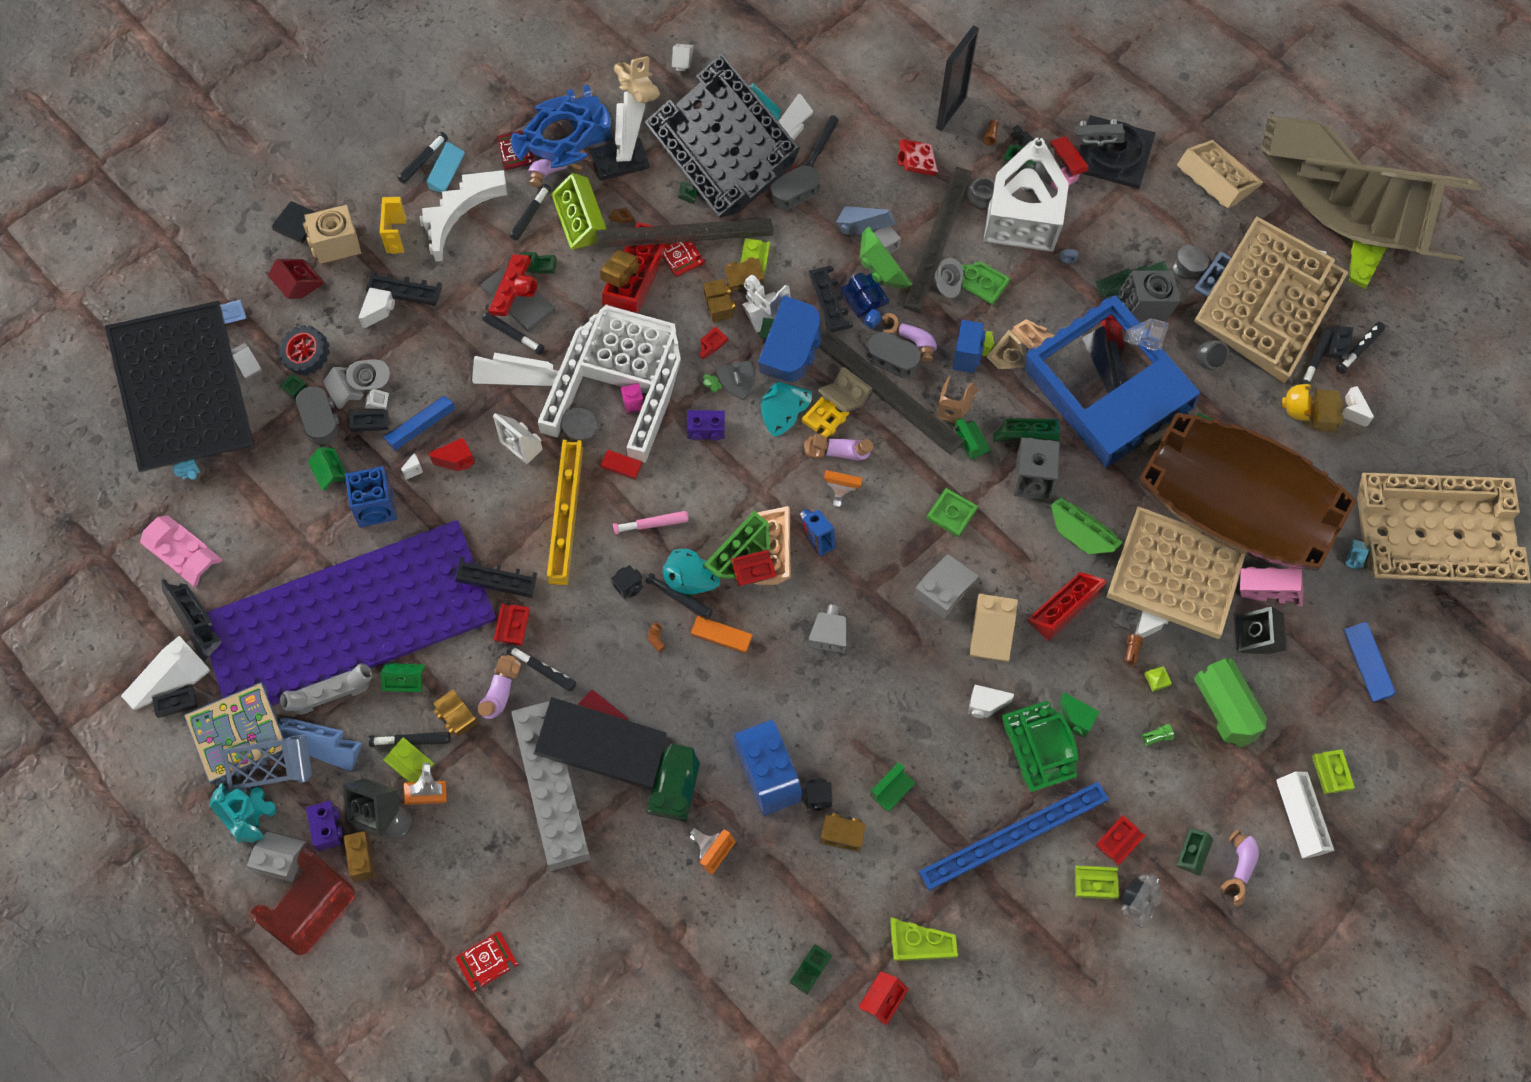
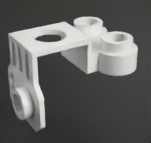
M750 275L745 280L744 287L748 290L746 299L750 303L755 302L756 306L770 315L778 310L783 295L791 298L790 288L788 285H785L778 291L776 297L769 302L765 299L764 286L760 284L755 276ZM763 301L766 307H764L760 302Z

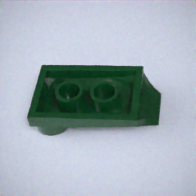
M1003 418L1002 425L993 432V442L1021 440V438L1060 442L1059 419Z
M670 744L666 751L661 754L648 802L647 814L687 822L700 762L694 748Z

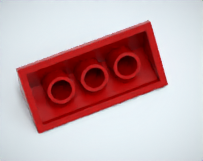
M1079 572L1027 619L1028 623L1047 641L1051 640L1102 593L1107 583L1106 580Z

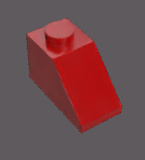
M460 438L429 453L433 465L454 471L466 470L475 464L473 455L464 438Z

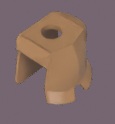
M948 376L941 392L937 418L950 423H956L957 420L962 419L970 410L973 400L977 397L975 393L978 391V388L971 382L966 388L961 401L949 399L946 395L951 376ZM945 410H951L954 414H948Z

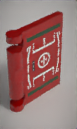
M685 230L669 238L663 253V258L675 277L705 264L704 259H700L702 256L690 237L686 236L687 232Z
M500 931L455 957L473 993L477 991L474 982L478 981L481 987H484L509 972L510 969L507 962L511 961L514 967L519 966Z

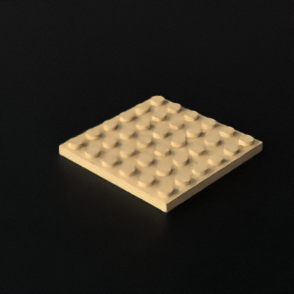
M1137 507L1106 598L1220 639L1245 554L1217 543L1185 523Z

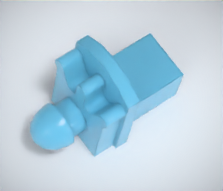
M196 460L179 463L173 467L174 474L179 477L182 476V479L188 477L194 480L197 477V473H200Z
M1352 540L1345 560L1347 566L1354 569L1364 567V562L1369 552V548H1366L1364 542Z

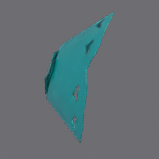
M779 381L773 384L761 400V416L768 432L775 437L789 430L796 422L798 413L804 411L809 406L812 400V392ZM776 426H779V427L781 426V427H782L781 429H778L777 431H775V430H776Z
M689 549L673 550L662 568L665 582L671 589L680 593L698 594L720 586V579L708 569L703 568L702 564H705L707 561L700 559L696 552ZM670 573L675 574L674 581L670 579Z

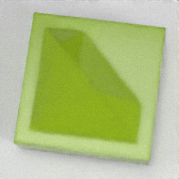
M986 331L982 356L987 357L994 347L993 332Z
M1164 666L1147 671L1144 674L1152 692L1169 687L1172 684Z

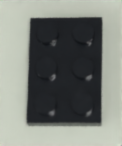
M640 138L636 139L630 161L617 162L616 144L591 150L600 181L650 168Z

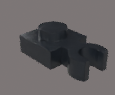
M1019 125L1012 128L1014 132L1011 133V136L1019 141V146L1025 147L1034 140L1027 131L1023 132Z

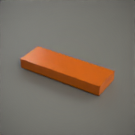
M697 616L691 630V636L745 654L753 637V634L709 619L705 620L700 616Z

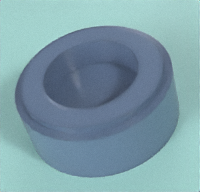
M1073 249L1063 250L1060 253V260L1064 263H1074L1078 260V251Z

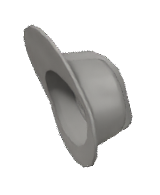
M947 258L943 260L935 272L937 287L941 294L948 298H955L959 295L963 280V268L956 259Z
M375 359L354 362L349 366L346 373L347 382L357 390L381 388L388 382L390 377L389 367L386 363Z

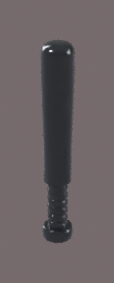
M831 115L812 150L810 158L804 165L814 168V162L818 155L821 154L839 122L837 116Z
M649 573L645 579L647 584H653L660 588L666 595L705 620L712 616L710 608L684 593L671 589L669 585L657 579L655 574Z

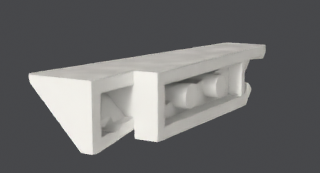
M798 94L778 122L791 138L795 140L804 129V124L802 123L813 114V110L803 96Z
M494 353L493 360L478 356L474 357L472 381L474 384L553 386L559 371L553 370V364L546 361Z

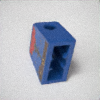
M810 509L802 511L800 516L803 522V532L819 557L835 549L834 527L821 511L811 512Z

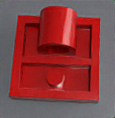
M902 139L899 142L901 151L897 156V163L899 166H904L905 171L935 176L938 173L931 144Z

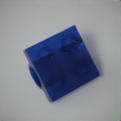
M858 273L849 280L848 284L840 288L841 293L857 318L869 313L871 309L876 310L889 304V298L879 283L874 281L872 273L866 276L863 273Z

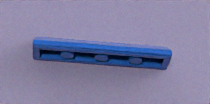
M446 396L441 397L390 432L384 439L396 451L454 411V403Z
M1368 622L1345 629V634L1372 702L1392 698L1396 692Z

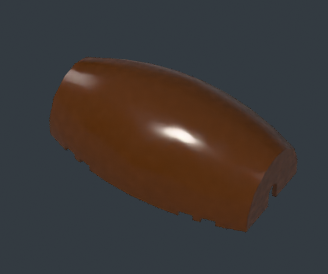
M1176 413L1161 439L1158 450H1155L1139 481L1159 503L1177 518L1217 543L1266 562L1312 571H1319L1337 535L1357 501L1343 486L1329 478V474L1324 470H1319L1312 465L1313 462L1271 438L1234 424L1221 423L1220 420L1213 419L1212 421L1202 419L1201 416Z

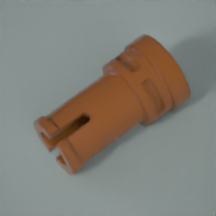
M997 120L989 121L988 129L983 137L984 144L988 146L996 144L997 130L1000 124Z
M1128 635L1124 663L1128 664L1129 661V665H1137L1139 649H1141L1144 640L1141 636Z

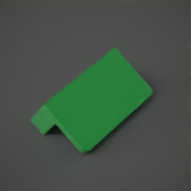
M963 418L956 421L954 430L970 460L990 452V448L975 421L965 423Z
M319 447L308 460V464L321 490H326L332 482H345L346 471L335 449Z
M386 663L380 673L381 691L422 692V674L425 670V664Z
M900 762L871 790L870 797L887 812L915 785V782L904 773L905 767Z

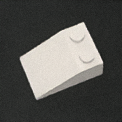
M497 413L493 415L500 443L524 463L528 464L543 450L540 437L535 433L531 434L522 422L518 423L512 418Z

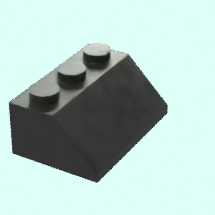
M365 778L343 784L346 824L371 834L382 836L399 811L400 796L398 790Z

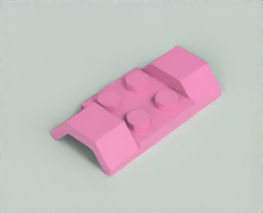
M168 515L157 517L143 530L140 543L194 588L198 585L200 576L212 564L223 561L203 542Z

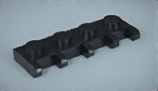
M833 266L809 270V277L829 333L853 327V323L851 321L845 322L843 315L848 314V309H841L838 303L839 300L843 299V295L841 293L835 294L833 286L838 284L837 279L830 280L828 274L834 271Z
M372 271L366 287V293H368L369 288L390 291L393 299L431 306L437 305L443 286L442 283L438 282L436 287L428 286L427 280H422L421 284L410 282V277L405 276L404 281L392 279L393 274L388 273L385 278L377 276V271Z
M461 556L455 582L528 598L533 597L537 578L536 572L532 574V577L520 575V569L517 568L516 573L501 571V565L497 564L496 569L481 566L482 561L478 560L477 565L464 563L465 557Z

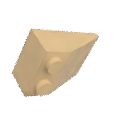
M985 594L978 595L969 656L1009 662L1016 620L1017 599Z

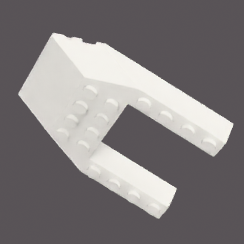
M608 305L600 309L599 313L593 315L583 327L580 326L573 336L538 420L540 433L558 438L561 431L563 414L569 411L583 376L620 387L639 383L641 393H645L647 396L628 442L627 455L646 463L670 401L681 361L675 324Z

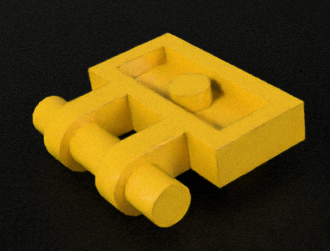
M822 396L805 414L802 422L815 432L823 428L824 431L821 435L828 438L829 435L832 436L836 432V428L846 421L849 412L842 411L840 413L837 410V405L824 399ZM832 416L834 420L828 423L827 420Z

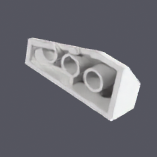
M178 636L156 656L121 697L135 711L153 703V697L195 684L211 670L185 641Z

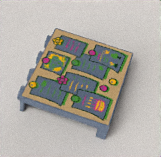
M262 682L184 715L209 783L216 784L217 786L221 783H227L222 749L284 739L267 695L269 693L268 689ZM282 745L273 746L269 753L279 758L283 753ZM254 749L247 756L258 762L264 753ZM237 753L228 754L229 762L236 766L243 758ZM266 755L260 764L266 766L267 762L273 759ZM244 759L239 768L248 773V770L252 769L255 765ZM235 771L232 777H241L244 775H242L238 771Z

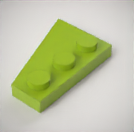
M1352 239L1349 282L1366 289L1387 247L1364 244Z
M890 917L893 961L958 957L956 935L932 928L928 929L914 923H907Z

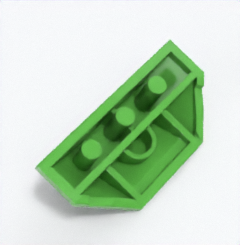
M870 226L862 232L860 258L862 265L872 273L874 281L880 283L881 286L907 289L913 283L883 246Z
M1060 497L1052 504L1051 507L1058 532L1065 539L1077 545L1081 551L1088 554L1114 552L1123 543L1109 528L1080 507L1067 502L1064 498Z
M754 510L707 560L704 566L718 578L736 579L734 567L731 563L732 558L768 549L770 552L769 523Z

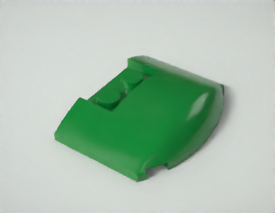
M1049 701L1002 715L1006 734L1009 736L1022 771L1021 775L1030 793L1076 778L1077 776L1075 770L1076 762H1078V753L1074 736L1063 715L1049 706L1051 704Z

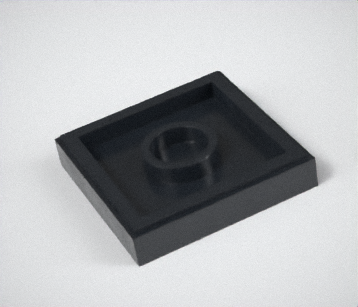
M290 201L271 226L272 230L303 243L308 237L303 225L306 222L305 215L315 213V211Z

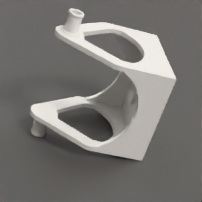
M1035 138L997 172L993 196L989 202L983 242L1054 251L1063 227L1068 182L1042 138L1040 140ZM1028 160L1040 161L1057 186L1058 192L1054 198H1051L1037 172L1030 168L1021 170L1004 187L1005 180ZM1019 188L1024 191L1032 189L1041 203L1023 202L1012 195Z

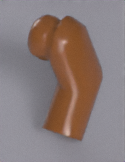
M653 623L649 628L647 639L660 653L666 648V645L660 640L662 626L659 623Z

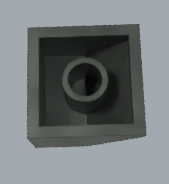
M1271 606L1237 615L1238 647L1240 653L1272 654L1286 650L1284 614Z

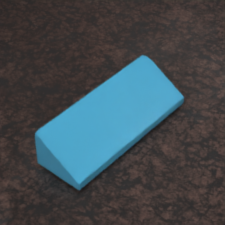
M446 142L427 179L428 188L441 193L446 191L465 152Z

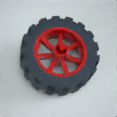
M301 325L299 328L294 327L291 332L288 331L285 334V338H282V344L279 346V358L282 360V364L295 374H302L304 376H307L309 373L314 374L316 370H320L323 367L324 362H327V355L330 354L328 349L330 347L329 342L314 327H306L305 325Z

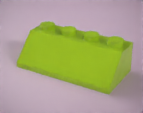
M571 173L551 193L570 249L574 250L598 243L608 231L588 178Z

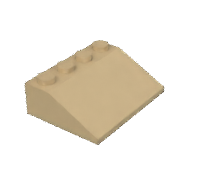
M1213 140L1188 148L1177 164L1184 174L1189 175L1197 185L1202 186L1210 196H1214L1223 207L1227 208L1238 204L1263 183V181Z

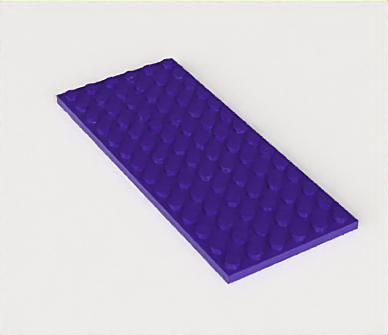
M458 520L206 612L213 623V628L210 629L221 639V644L210 655V659L222 698L262 682L266 685L270 703L274 706L280 703V696L284 691H297L353 670L358 664H365L371 669L497 621L485 588L455 582L461 556L465 557L464 563L475 565Z

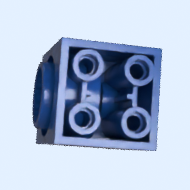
M384 466L345 474L350 509L359 527L397 520L393 488Z

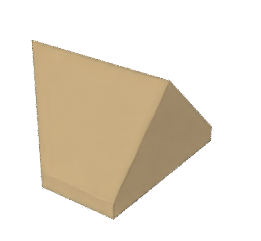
M1008 330L988 354L987 358L998 369L1025 368L1027 353L1023 342L1011 330Z

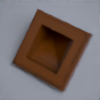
M627 208L613 209L609 216L610 220L618 223L635 222L634 217Z

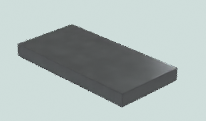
M508 264L481 284V288L492 299H494ZM537 291L535 296L531 298L516 297L508 314L529 332L555 311V307Z

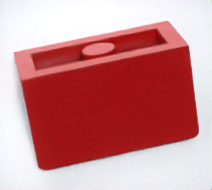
M880 972L860 1003L859 1008L872 1014L880 1023L887 1026L909 988L897 977Z

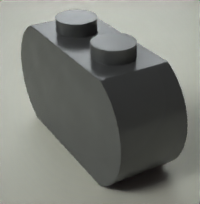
M802 165L782 175L771 185L770 198L772 204L778 209L789 210L816 196L819 192V173L811 166Z
M886 332L876 333L870 338L867 358L871 364L901 378L911 377L918 371L921 354L919 348L913 343L899 339L896 335Z
M307 387L300 391L296 397V403L309 440L315 444L331 442L338 433L336 424H340L337 414H333L331 408H334L332 398H327L326 392L319 387Z

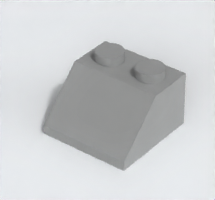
M266 832L265 838L263 840L260 839L254 846L247 867L254 873L293 882L307 842Z

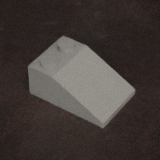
M947 554L917 585L913 597L945 619L979 576Z

